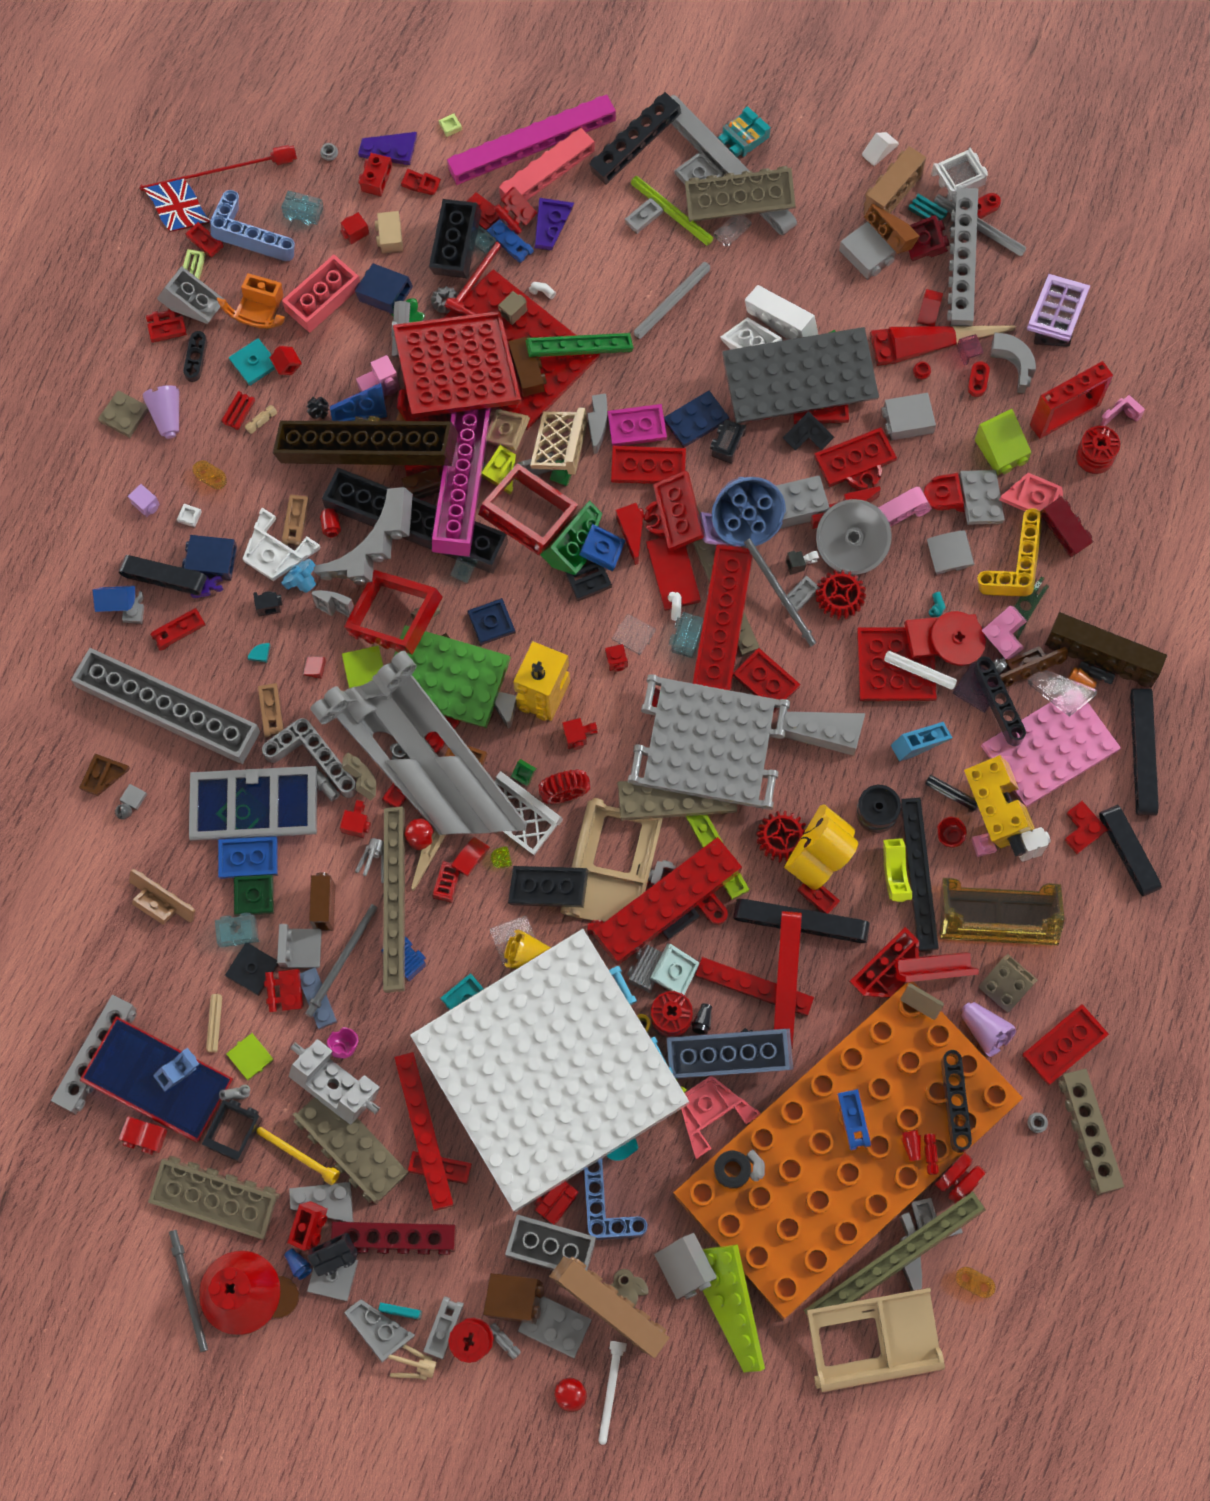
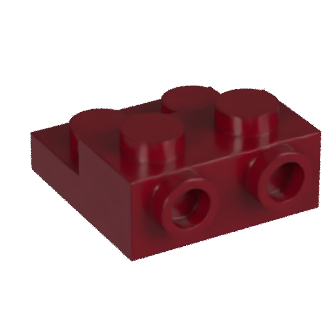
M936 215L910 225L919 235L913 248L908 250L912 261L929 255L933 258L948 252L947 246L950 243L947 235H943V231L946 230L943 220H939Z

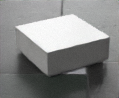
M129 784L120 801L138 810L147 793Z

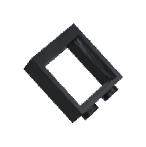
M230 1099L229 1102L223 1100L202 1145L242 1163L262 1118L258 1115L259 1111L248 1107L246 1110L241 1108V1103ZM229 1110L253 1120L239 1152L214 1141Z

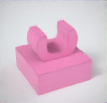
M989 833L972 837L971 840L977 857L997 851Z

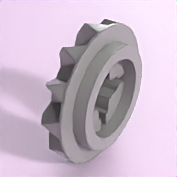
M447 286L438 288L437 291L433 292L431 298L432 306L440 313H449L451 310L444 307L446 300L442 302L441 297L456 298L459 294L454 288H448Z

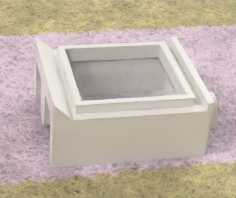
M969 148L967 151L938 164L933 163L931 175H939V186L941 188L946 186L948 189L947 199L952 200V194H956L957 188H979L985 185L988 172L979 162L978 155Z

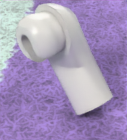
M533 282L531 287H529V292L533 295H536L538 291L543 292L549 299H553L556 295V292L546 283Z

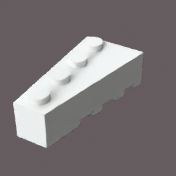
M757 285L746 297L747 312L757 317L786 339L818 335L815 315Z

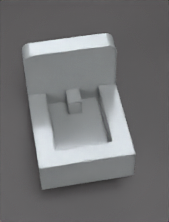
M657 861L655 870L651 869L648 881H651V887L661 880L663 872L670 873L676 869V866L670 861Z

